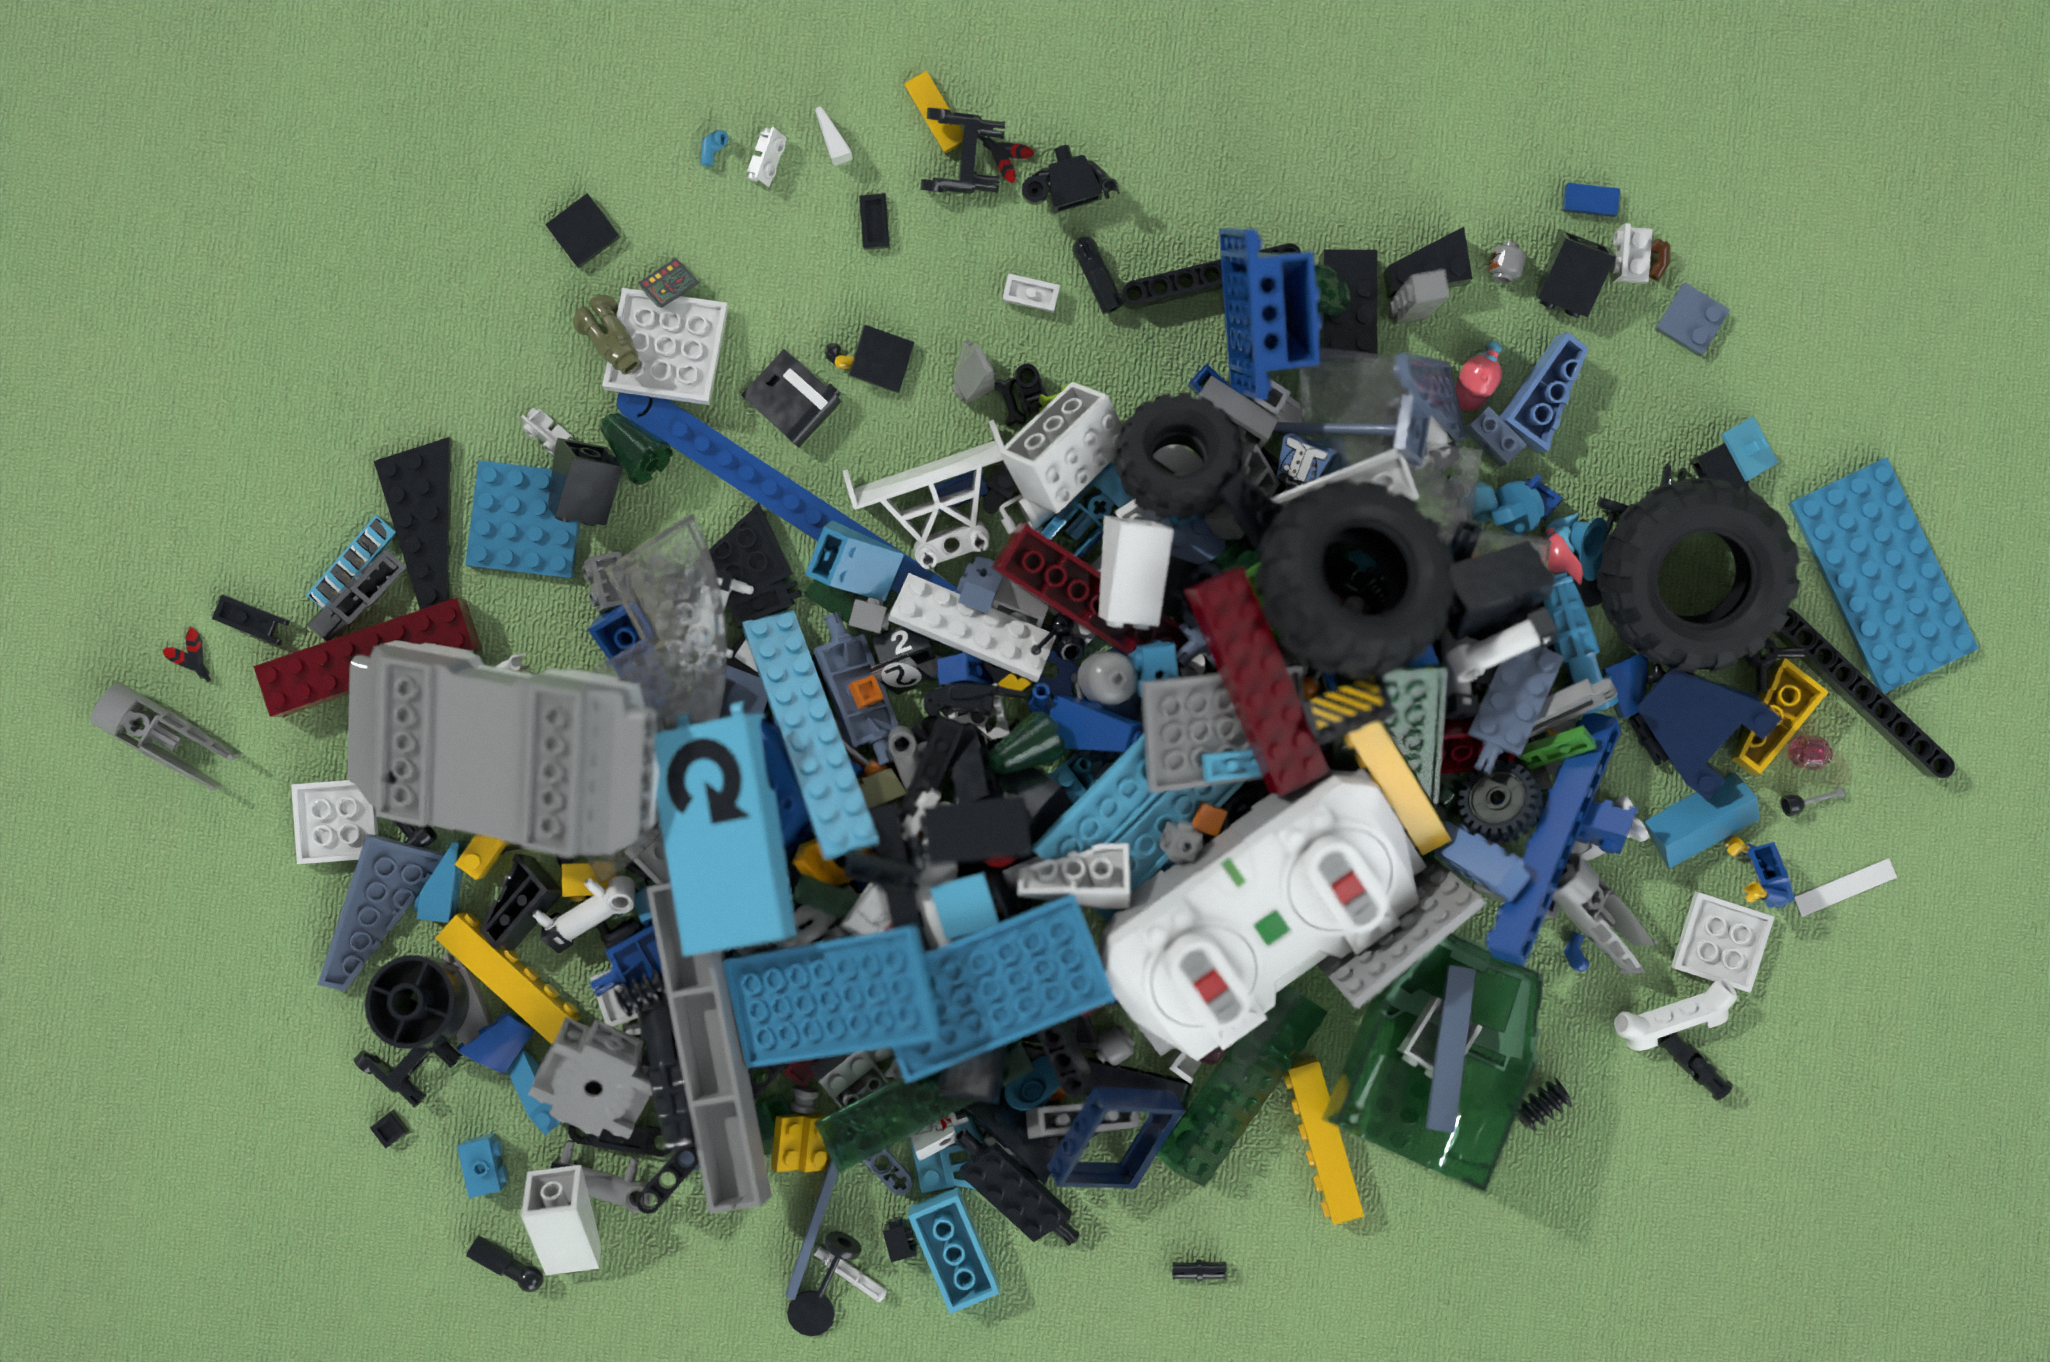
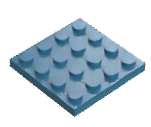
M478 460L466 566L573 579L580 521L562 522L557 520L548 508L552 469Z

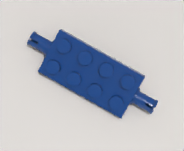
M654 924L607 949L605 953L611 961V971L594 981H590V985L593 990H596L594 993L599 997L611 990L613 986L619 985L621 987L622 982L629 988L632 987L631 978L633 977L639 983L642 982V973L651 978L652 968H655L659 974L662 973Z

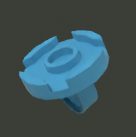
M1512 481L1500 487L1495 493L1499 507L1491 511L1495 525L1501 524L1506 530L1514 534H1525L1537 528L1540 518L1544 516L1545 512L1544 503L1539 492L1535 488L1531 490L1528 486L1524 485L1526 484L1524 481Z

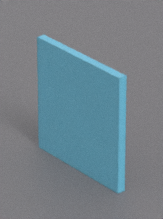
M1754 416L1720 434L1745 482L1778 463Z
M983 872L930 887L946 940L978 932L999 923Z

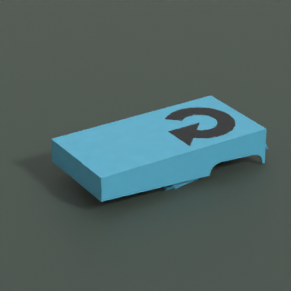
M745 701L731 705L732 717L691 726L689 717L692 714H682L677 717L678 729L659 732L655 735V754L659 767L656 800L683 956L796 936L776 792L772 791L768 784L760 723L765 715L744 714L743 704Z

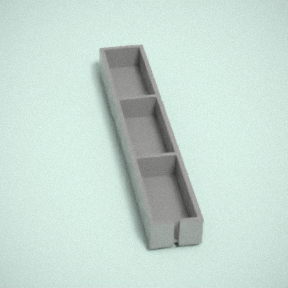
M671 881L658 883L646 888L709 1213L730 1211L736 1207L737 1209L759 1207L772 1197L748 1069L744 1060L722 961L726 959L725 950L683 956Z

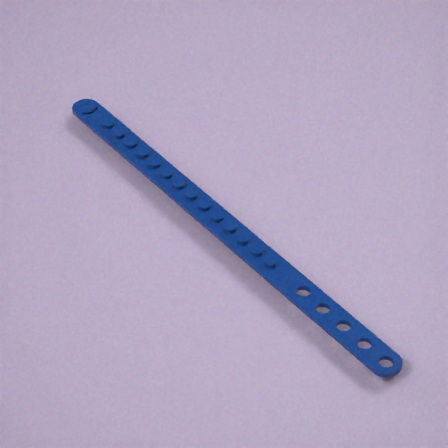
M619 392L617 406L625 417L816 541L819 540L824 526L833 520L897 549L668 399L652 397L653 404L650 411L646 415L638 417L639 414L644 413L648 409L650 397ZM906 554L891 586V589L899 594L910 573L961 595V592L957 591V587L931 570L923 568L921 564ZM1051 649L1046 663H1055L1058 667V674L1056 677L1048 679L1041 673L1038 682L1035 683L1046 684L1053 695L1074 696L1072 694L1074 683L1071 681V675L1077 673L1076 670L1080 667L1072 662L1062 660ZM1086 696L1083 697V700L1097 705V703L1088 700Z

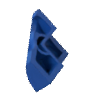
M1639 653L1602 669L1603 673L1611 674L1614 686L1618 691V703L1613 705L1618 718H1626L1638 713L1639 711L1636 706L1646 696L1648 659Z
M505 1012L496 1018L493 1024L478 1031L480 1036L467 1045H464L463 1042L460 1043L456 1049L459 1053L479 1064L505 1073L535 1030L522 1017Z

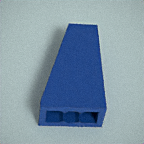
M1054 695L1042 746L1126 752L1144 734V724L1072 695Z

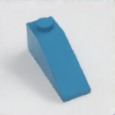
M466 841L452 843L420 891V895L417 896L414 905L417 919L449 923L457 914L462 870L455 863L464 852Z
M524 1048L516 1056L507 1071L528 1117L546 1136L561 1122L549 1115L552 1105L541 1103L528 1095L540 1065Z

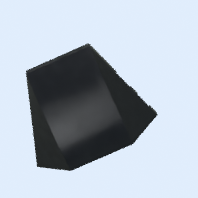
M1021 758L1000 761V768L995 769V778L998 777L1000 779L1001 798L1024 795L1030 842L1032 844L1037 841L1038 837L1044 835L1074 804L1060 784Z

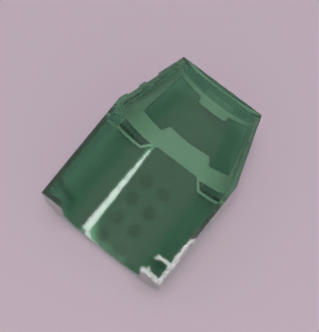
M1450 933L1371 998L1321 1120L1486 1193L1538 1063V1053L1535 1052L1536 1038L1540 1034V1028H1537L1538 1010H1541L1543 974L1525 966L1494 958L1488 949ZM1447 965L1476 969L1469 1021L1483 1027L1464 1058L1455 1133L1426 1128L1432 1079L1424 1074L1426 1069L1419 1064L1415 1068L1401 1059L1404 1054L1397 1050L1426 1006L1429 997L1435 996L1443 999ZM1433 1012L1411 1047L1432 1062L1435 1060L1440 1016Z

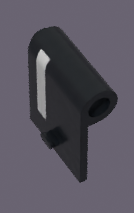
M785 349L778 354L741 395L798 448L802 446L842 402L839 398L841 392L831 383L828 386L823 384Z

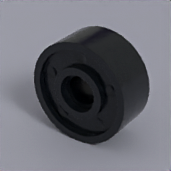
M401 956L383 965L371 979L365 996V1014L372 1031L386 1044L401 1049L432 1048L450 1040L464 1024L469 1009V991L464 977L451 963L437 957ZM415 992L418 996V1006L412 1012L409 1001L411 995Z

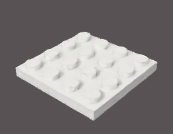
M622 288L617 318L623 323L632 337L635 349L638 352L640 365L629 374L623 375L620 370H616L607 361L602 384L603 389L710 405L728 304L679 296L662 308L647 291ZM654 292L661 300H664L661 304L675 296L670 294L660 296Z

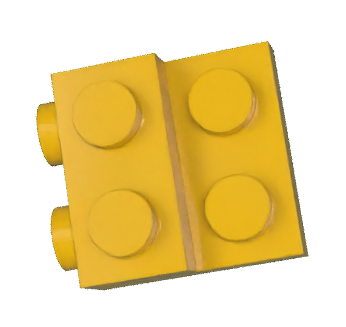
M820 1112L776 1116L770 1170L775 1172L793 1170L815 1172L827 1170V1163L832 1158L829 1140L835 1131L832 1117Z

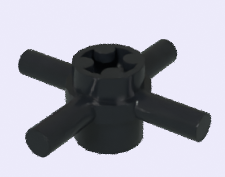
M1768 638L1765 641L1766 646L1764 647L1768 651L1765 659L1760 660L1758 653L1750 658L1743 657L1750 667L1756 669V692L1768 693L1767 668L1772 666L1777 658H1804V647L1777 648L1774 641Z

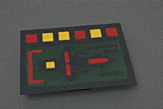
M675 258L638 283L657 307L663 308L700 282Z

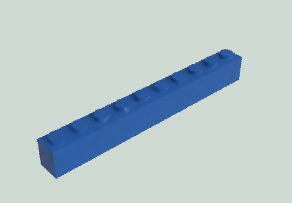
M1590 713L1584 714L1582 719L1577 721L1575 728L1584 726L1595 739L1596 749L1566 758L1563 765H1560L1556 771L1555 784L1547 792L1546 805L1544 810L1541 811L1540 819L1537 818L1536 820L1537 827L1534 834H1531L1527 840V850L1524 858H1521L1525 863L1523 868L1531 876L1511 902L1505 900L1504 905L1499 907L1495 927L1487 935L1486 945L1494 958L1525 966L1621 733L1616 717Z

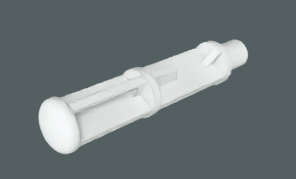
M821 1246L814 1253L816 1257L822 1260L824 1266L830 1267L834 1255ZM840 1259L835 1270L837 1274L875 1299L876 1302H881L885 1298L887 1293L885 1287L883 1288L863 1274L862 1271L857 1270L845 1260Z

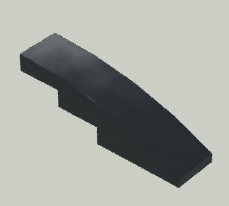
M387 549L383 550L351 579L306 625L325 641L332 640L367 605L370 606L403 572L406 566Z

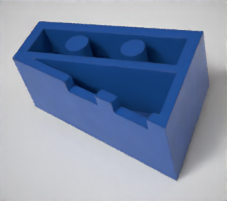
M1605 799L1603 804L1592 801L1576 841L1580 843L1589 842L1599 846V849L1606 853H1617L1620 855L1638 807L1629 806V809L1625 810L1613 807L1614 802Z

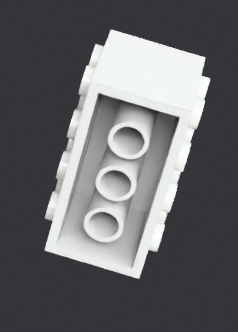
M1071 382L1011 439L999 453L1023 498L1059 513L1116 457L1117 441L1122 424L1108 395Z

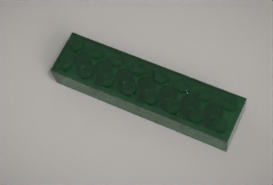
M1290 984L1276 993L1275 1006L1264 1013L1268 1019L1234 1042L1161 1147L1157 1156L1175 1173L1203 1187L1206 1186L1223 1160L1228 1157L1230 1150L1237 1140L1244 1134L1254 1116L1259 1113L1269 1095L1276 1089L1281 1078L1291 1068L1298 1054L1306 1047L1308 1040L1315 1030L1322 1024L1328 1011Z
M1019 1038L1008 1042L1001 1089L1036 1071ZM940 1069L906 1083L903 1076L815 1122V1125L838 1173H843L978 1101L938 1094L942 1070Z

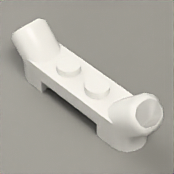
M1716 980L1705 993L1640 1015L1623 1011L1615 1018L1614 1028L1620 1037L1625 1038L1629 1048L1637 1051L1646 1050L1658 1046L1657 1038L1705 1023L1708 1028L1725 1023L1729 1018L1728 1009L1737 1000V993L1728 982Z

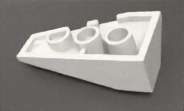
M1098 844L1092 846V849L1079 854L1075 851L1068 853L1067 857L1054 861L1048 859L1018 868V896L1055 901L1074 893L1078 905L1096 908H1129L1128 844Z

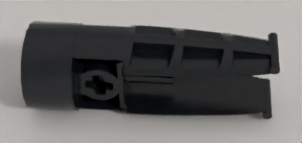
M669 1004L645 1009L638 1012L637 1015L642 1042L647 1043L650 1060L648 1075L659 1125L666 1143L664 1149L680 1147L682 1150L696 1146Z

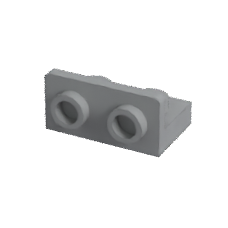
M621 551L592 556L584 561L582 573L585 581H589L591 589L589 591V600L592 607L596 608L597 613L605 609L634 602L625 573Z

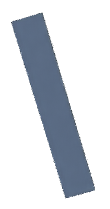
M1447 965L1426 1121L1427 1129L1455 1133L1476 969Z
M840 1138L837 1141L785 1294L786 1298L795 1300L848 1145L844 1139Z

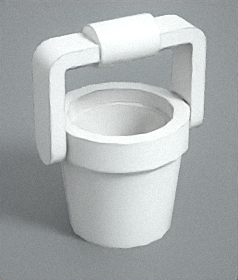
M1022 494L999 507V512L1003 518L1001 522L1008 534H1013L1016 525L1004 508L1016 501L1028 525L1039 533L1044 530L1041 525L1058 514L1023 498Z

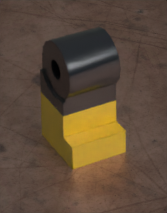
M984 661L986 671L1000 687L1022 691L1032 683L1030 679Z

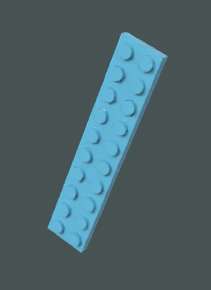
M794 609L765 616L757 620L742 622V629L824 859L847 854L851 850L857 851L878 845V836Z

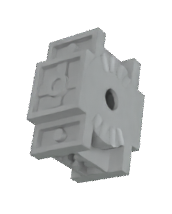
M565 1017L545 1059L538 1068L528 1095L541 1103L552 1105L549 1115L555 1117L560 1122L576 1126L585 1133L594 1134L599 1137L604 1128L615 1136L629 1139L636 1120L648 1098L652 1096L648 1075V1067H650L649 1055L641 1051L644 1042L596 1019L592 1026L588 1027Z

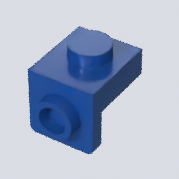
M1536 474L1532 480L1528 478L1524 485L1528 486L1531 490L1535 488L1539 492L1545 510L1544 516L1541 518L1546 520L1562 502L1563 497L1541 483L1542 476Z

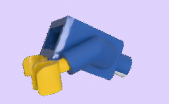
M1735 836L1725 844L1730 855L1735 857L1742 851L1744 856L1749 857L1757 882L1754 881L1742 889V891L1749 894L1745 897L1748 902L1752 903L1761 898L1769 908H1783L1795 900L1789 876L1775 842L1757 847L1752 844L1746 845L1742 839Z

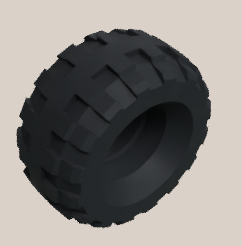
M1180 392L1179 396L1171 397L1167 393L1156 396L1153 402L1147 401L1142 403L1135 409L1131 417H1127L1117 441L1116 470L1126 495L1128 494L1130 497H1133L1134 503L1145 511L1149 509L1155 512V516L1167 519V516L1177 517L1178 520H1190L1193 515L1200 517L1213 512L1214 507L1224 503L1216 491L1233 474H1239L1242 466V438L1238 428H1235V425L1231 423L1232 418L1222 408H1215L1214 402L1203 396L1201 400L1192 398L1191 393ZM1183 445L1194 450L1200 456L1204 465L1201 469L1189 475H1173L1161 469L1154 461L1153 455L1165 446Z

